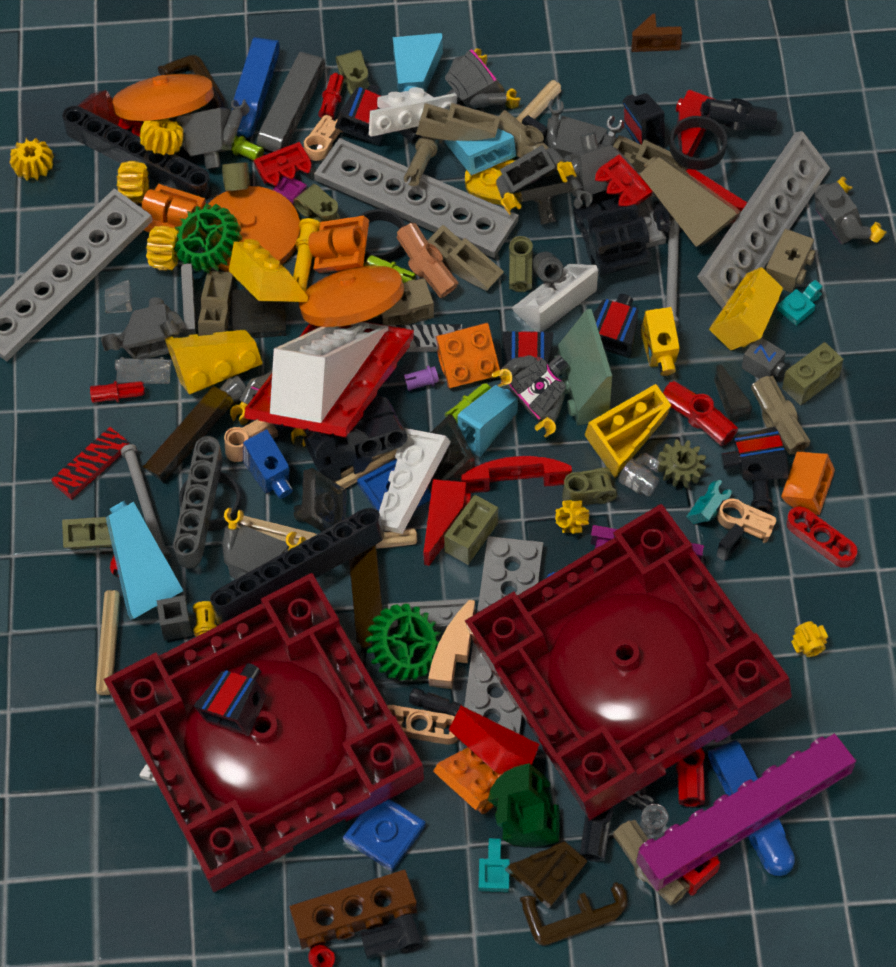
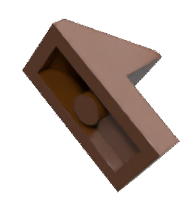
M653 13L632 32L631 52L680 50L682 40L681 26L657 27L655 13Z

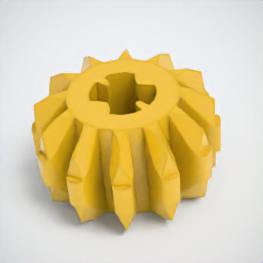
M169 118L144 121L140 132V144L145 146L146 150H152L154 154L161 153L164 155L167 153L173 155L182 146L183 128L177 122L170 121Z
M37 137L33 141H29L26 138L23 144L16 142V148L11 149V168L15 170V174L18 177L24 176L26 181L31 177L38 181L40 175L47 176V170L53 169V153L46 142H40Z
M122 162L118 169L116 186L120 193L137 205L143 202L144 196L149 189L147 167L141 162Z
M155 226L150 231L146 247V257L149 266L166 271L167 269L173 270L178 264V252L174 250L175 243L179 241L177 238L179 232L175 228Z

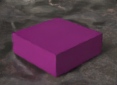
M283 177L273 190L286 197L295 206L293 200L307 189V185L295 178L292 180Z

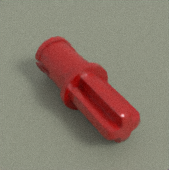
M333 73L330 76L327 88L322 93L323 102L318 113L321 119L325 115H330L332 120L334 119L337 104L342 99L340 93L344 83L343 75Z
M114 381L113 384L90 386L92 403L109 400L120 402V398L143 396L145 388L144 383L141 381L118 384L117 381Z

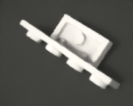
M414 87L410 88L409 91L390 92L388 95L380 96L377 103L380 109L370 111L369 135L376 136L417 127L425 103L450 110L451 103L457 104V95L454 93L432 97L422 88Z

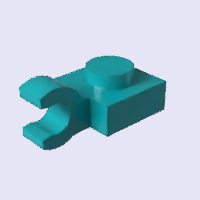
M814 280L803 293L797 289L794 290L778 304L777 310L797 326L815 311V304L813 302L822 295L819 291L823 286Z
M721 480L710 483L707 493L699 497L686 516L693 524L711 521L717 515V508L721 502L731 496L732 491L730 489L724 490L720 494L719 486L722 483Z
M489 838L488 859L479 858L478 891L509 892V873L504 870L509 865V859H500L501 839Z

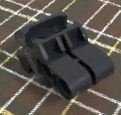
M620 197L601 201L600 207L596 202L590 204L589 207L583 205L580 208H573L575 224L585 241L591 264H595L598 268V276L646 265L651 261L650 252L646 247V243H650L646 222L643 216L639 217L636 205L618 206Z
M386 397L374 398L363 411L362 418L346 437L337 436L334 433L326 434L303 429L306 434L303 437L304 444L320 477L332 482L342 479L341 468L352 465L354 474L364 472L371 463L372 457L398 449L408 439L401 421Z

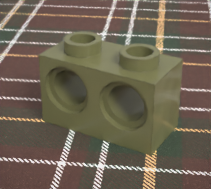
M824 342L786 370L782 389L801 406L840 376L844 359Z
M474 495L445 534V552L469 565L488 536L498 525V507Z
M106 517L62 520L63 548L112 547Z

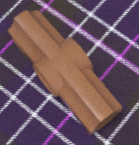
M409 223L400 228L397 232V239L410 257L408 264L411 270L419 277L425 278L440 298L451 293L457 287L458 281L443 264L441 252L434 245L428 243L416 223Z

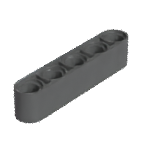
M304 52L298 54L260 129L257 146L273 152L288 146L324 73L325 58Z
M210 436L200 438L196 442L173 542L177 561L184 568L196 567L201 562L223 463L219 442ZM208 452H213L211 455H205ZM202 476H208L206 479H199ZM197 500H203L199 504L194 503ZM192 524H198L195 528H188ZM186 549H193L189 553H183Z

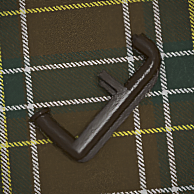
M189 55L163 66H158L160 75H169L188 68L191 74L210 79L214 91V96L209 101L213 109L225 108V99L200 57Z
M615 882L611 888L615 902L595 910L591 909L586 894H579L577 904L581 913L543 926L535 904L537 897L523 896L519 901L522 903L523 912L535 942L541 946H548L614 922L626 909L628 898L623 884H618V882Z

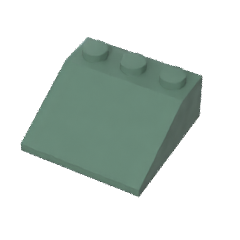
M587 309L558 344V355L569 365L562 373L563 378L561 380L566 385L564 393H568L569 400H567L569 415L575 416L577 426L588 424L609 411L612 373L592 309Z

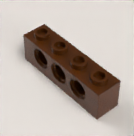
M405 869L289 906L301 949H313L317 945H325L327 941L336 938L338 940H345L352 937L355 932L381 927L384 923L392 921L397 917L417 913L416 899ZM385 898L391 901L386 907L376 905L379 899ZM351 908L362 910L361 914L355 917L347 914V911ZM323 917L333 919L332 923L327 926L319 925L318 921Z

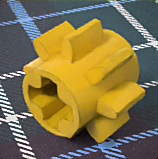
M581 500L562 501L563 507L555 510V523L563 528L562 533H582L581 526L589 525V510L582 506Z
M809 621L795 628V635L792 636L794 640L791 643L796 653L803 652L806 657H813L825 650L824 644L827 643L828 635L823 625L817 627L814 622Z

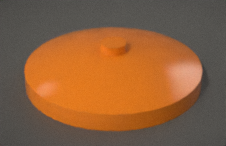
M194 74L160 75L142 80L122 89L114 96L113 106L116 115L123 119L135 121L160 120L183 115L204 106L213 98L214 91L211 80L204 76Z
M248 186V189L223 192L208 203L212 207L217 204L221 208H227L237 218L238 224L241 226L242 231L240 234L243 239L239 242H244L245 239L258 241L265 250L269 251L276 260L280 261L281 265L294 254L296 250L295 243L301 231L299 228L300 220L293 204L280 193L264 187ZM231 258L227 259L228 266L220 264L219 269L229 272Z
M369 265L342 270L310 286L305 291V294L308 296L307 302H299V307L304 320L312 325L321 327L351 325L378 316L394 306L404 293V285L400 273L386 266Z

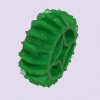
M206 203L203 209L196 206L194 213L187 211L188 217L186 219L180 218L182 225L175 227L179 232L177 234L179 241L175 243L174 250L178 252V259L184 262V264H191L192 268L198 272L203 270L209 273L211 268L219 271L220 264L228 266L227 259L232 256L234 242L243 240L240 234L242 231L241 226L238 224L237 218L227 208H221L217 204L212 207ZM195 251H206L204 253H194Z
M395 604L390 609H383L380 615L373 618L372 621L375 625H371L367 629L372 636L367 637L365 640L372 644V647L366 653H374L376 658L371 663L381 664L379 672L384 673L388 670V678L393 679L397 676L398 681H405L407 678L413 681L418 676L422 677L428 673L427 669L430 670L436 652L435 649H437L439 644L436 641V637L441 634L439 631L434 632L432 628L436 624L435 621H427L429 613L424 612L420 615V607L415 606L411 609L409 604H403L401 607L399 604ZM394 621H398L394 634L387 636L390 625ZM419 648L420 654L414 664H410V658L413 657L414 650Z

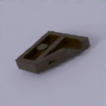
M564 841L525 859L513 862L504 870L549 908L587 863V860Z

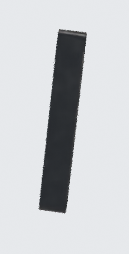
M70 106L63 111L62 118L65 130L70 138L119 163L128 161L144 163L147 167L148 177L167 187L205 198V200L211 196L210 177L205 169L175 154H154L152 150H146L145 146L140 144L141 139L139 136L79 106Z
M374 508L362 509L214 591L210 596V602L217 623L220 625L262 604L261 598L310 573H313L316 579L380 543L384 538L380 513Z

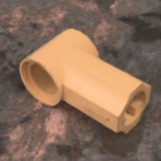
M256 420L243 428H230L226 431L224 437L226 457L233 462L243 461V442L266 429L273 439L278 437L275 425Z

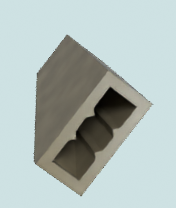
M653 157L643 165L645 169L640 173L641 177L696 247L706 244L741 213L738 208L666 157Z

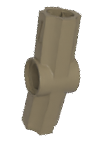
M506 110L499 115L498 129L513 135L516 155L519 158L541 145L544 146L545 150L549 148L543 142V134L536 127L523 125ZM553 169L545 177L550 176L556 169Z
M765 376L753 383L751 389L763 410L762 417L766 427L776 426L782 444L788 454L796 455L797 452H803L809 447L810 440L798 422L795 407L789 400H785L774 377Z
M636 820L627 821L613 832V836L634 866L636 876L640 880L647 882L655 890L636 863L639 847L648 841V838ZM680 877L656 892L671 906L684 896L690 886Z

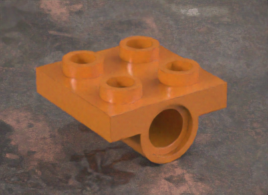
M158 184L155 190L149 189L146 192L142 202V209L148 212L153 219L144 231L150 232L155 226H169L170 228L181 226L180 218L186 219L188 217L187 211L194 213L196 206L203 209L206 204L205 198Z
M365 216L320 222L319 231L311 232L308 239L310 252L315 257L314 270L318 273L363 267L369 219Z
M488 323L435 336L438 346V359L442 372L446 377L448 388L491 378L493 372L500 370Z
M468 747L436 765L433 772L475 810L484 814L494 806L488 801L490 789L501 774L492 770Z

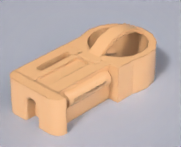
M323 116L310 135L304 140V150L310 160L320 161L325 159L332 149L334 140L340 132L343 133V131L334 128L337 120L333 121L331 116ZM318 144L316 150L309 148L311 145Z
M737 499L723 501L717 513L718 521L723 527L731 529L737 524L744 529V532L764 539L762 543L768 541L776 523L774 516L746 505ZM727 507L735 508L740 512L742 518L729 516L723 512V509Z

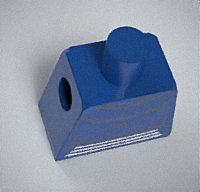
M266 429L244 441L243 463L263 492L268 493L274 490L279 499L291 494L293 489L288 483L289 465L269 431Z

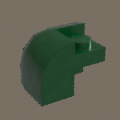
M530 763L505 771L494 782L488 797V801L497 808L495 818L497 825L503 829L502 840L520 847H539L559 842V804L553 805L551 794L548 790V787L551 785L549 780Z

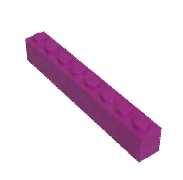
M835 733L827 738L824 736L819 737L806 751L802 753L801 751L794 752L786 759V763L779 767L776 765L769 767L763 772L761 778L754 782L752 779L744 782L736 793L731 796L725 794L719 797L711 808L706 811L704 809L696 811L689 817V821L681 826L675 824L664 832V836L656 841L649 839L639 847L636 863L655 890L658 891L852 773L856 760Z

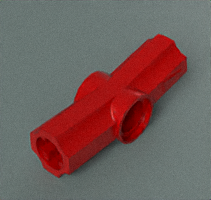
M675 381L670 382L665 387L663 394L671 404V408L687 417L691 426L704 430L720 446L727 445L738 432V427L714 407V402L708 395L695 394Z
M702 748L676 762V770L678 772V803L685 807H697L705 803L704 752ZM692 758L697 763L689 765L684 762V759Z

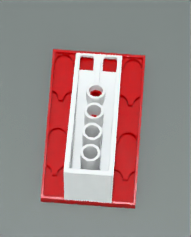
M363 321L339 327H321L309 323L298 338L274 348L273 371L246 406L244 418L258 419V421L283 424L284 426L309 429L310 431L326 434L334 433V435L346 437L362 418L363 411L376 397L378 389L395 370L397 362L410 348V343L414 338V330Z

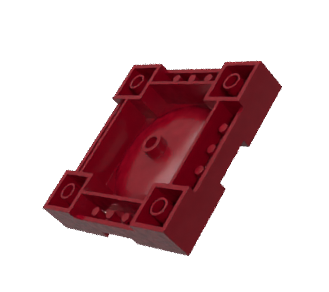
M662 503L614 531L613 539L519 595H516L513 591L464 620L472 641L513 704L517 706L543 746L545 753L589 820L666 774V768L712 740L718 743L792 698L788 675L758 634L752 632L695 554L692 544ZM624 656H632L628 660H621Z
M313 573L261 598L262 604L160 656L154 653L104 679L112 700L163 794L213 893L293 851V846L341 820L345 819L347 822L424 781L422 762L396 717L391 714L342 629L339 618ZM247 663H251L261 670L262 673L257 682L266 694V699L249 736L205 722L194 707L197 700L222 671L226 670L240 675ZM267 725L270 727L265 733L257 732L261 726Z

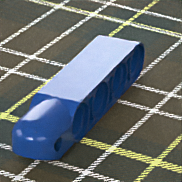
M254 37L234 96V100H237L239 106L245 100L250 107L249 113L242 117L236 134L237 137L249 138L255 132L278 60L280 49L278 40Z
M737 740L708 751L713 770L725 793L729 796L736 793L744 782L751 779L754 782L758 779ZM779 818L747 836L764 869L768 873L782 876L791 872L795 856L786 839Z

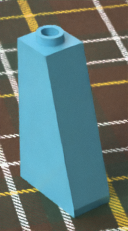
M122 501L110 508L112 514L106 517L127 614L131 620L156 607V600L172 598L182 592L183 589L135 503L132 502L126 505L125 501Z

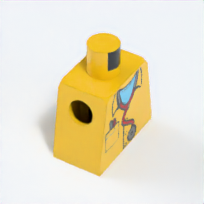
M672 307L645 311L641 336L649 366H658L661 376L672 375L676 372L674 363H676L679 353V342Z

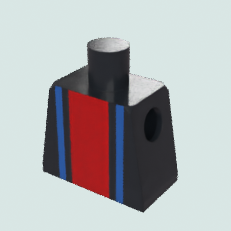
M369 85L367 90L357 87L342 108L334 128L379 146L384 134L370 136L369 121L370 111L380 109L377 103L378 97L382 93L381 88L376 85Z
M647 93L638 96L632 94L626 96L622 102L624 106L625 128L632 140L640 145L646 140L661 148H665V118L662 108Z
M619 294L616 302L608 299L602 300L593 315L604 350L631 358L639 310L631 307L633 303L631 296Z
M503 331L502 350L505 365L513 358L529 355L535 358L541 357L549 364L553 351V332Z
M776 426L736 436L734 439L735 451L721 453L723 470L739 467L743 480L788 478L787 455Z
M247 663L240 675L226 670L222 671L197 700L194 707L205 722L249 736L266 699L265 692L257 682L262 673L257 666Z

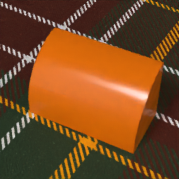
M796 453L781 496L787 504L793 508L798 506L805 507L814 514L820 515L835 471L828 454Z

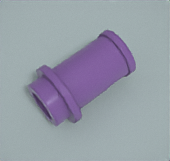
M428 365L426 366L427 369L404 374L408 391L430 384L435 386L434 383L439 382L435 366L430 368Z

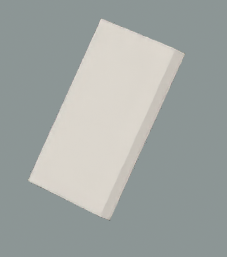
M568 264L563 268V274L560 279L553 283H543L514 305L512 309L536 332H544L597 291L598 268L596 265Z

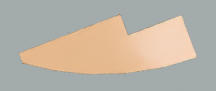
M469 600L446 628L432 660L428 677L429 686L452 689L456 662L468 663L471 636L464 620L475 615L474 600Z

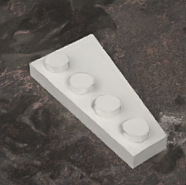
M404 428L408 439L396 451L395 458L397 463L395 470L391 471L388 481L391 483L389 491L384 493L379 510L383 530L403 534L451 442L447 436Z

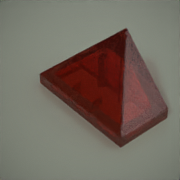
M106 90L91 93L78 105L117 126L121 117L116 115L113 98Z

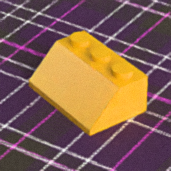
M245 239L244 242H234L229 272L258 301L307 302L308 296L289 271L269 251L265 250L258 241Z

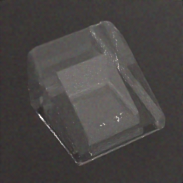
M129 280L105 290L106 314L132 311V290Z

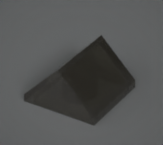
M449 414L430 432L447 436L451 441L431 479L432 484L433 479L462 482V475L475 468V457L454 416Z

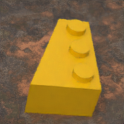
M762 267L746 273L709 330L730 350L741 346L744 348L751 342L761 339L775 305L779 301L783 287Z
M246 330L215 332L213 335L204 336L193 334L182 338H173L171 336L165 339L179 381L189 395L263 364L256 342Z
M656 384L588 423L585 437L606 467L611 470L614 478H616L667 417L671 404Z

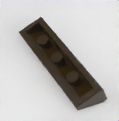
M213 386L145 463L143 468L164 483L195 448L196 442L209 432L234 403L232 397L225 391Z
M376 545L349 560L356 641L362 647L361 652L367 651L372 647V644L365 641L367 637L372 636L367 629L369 626L375 625L372 620L375 616L380 615L382 611Z

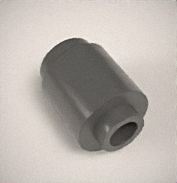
M545 251L534 257L532 268L541 280L553 283L560 279L563 274V265L554 254Z

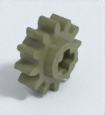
M676 439L673 447L665 444L663 452L659 453L657 461L660 463L657 471H665L663 480L667 481L672 478L674 487L678 485L679 481H682L684 487L688 488L690 480L698 483L700 475L704 474L706 466L703 464L706 456H698L700 447L697 446L691 449L689 440L685 442L684 446H681L679 440Z

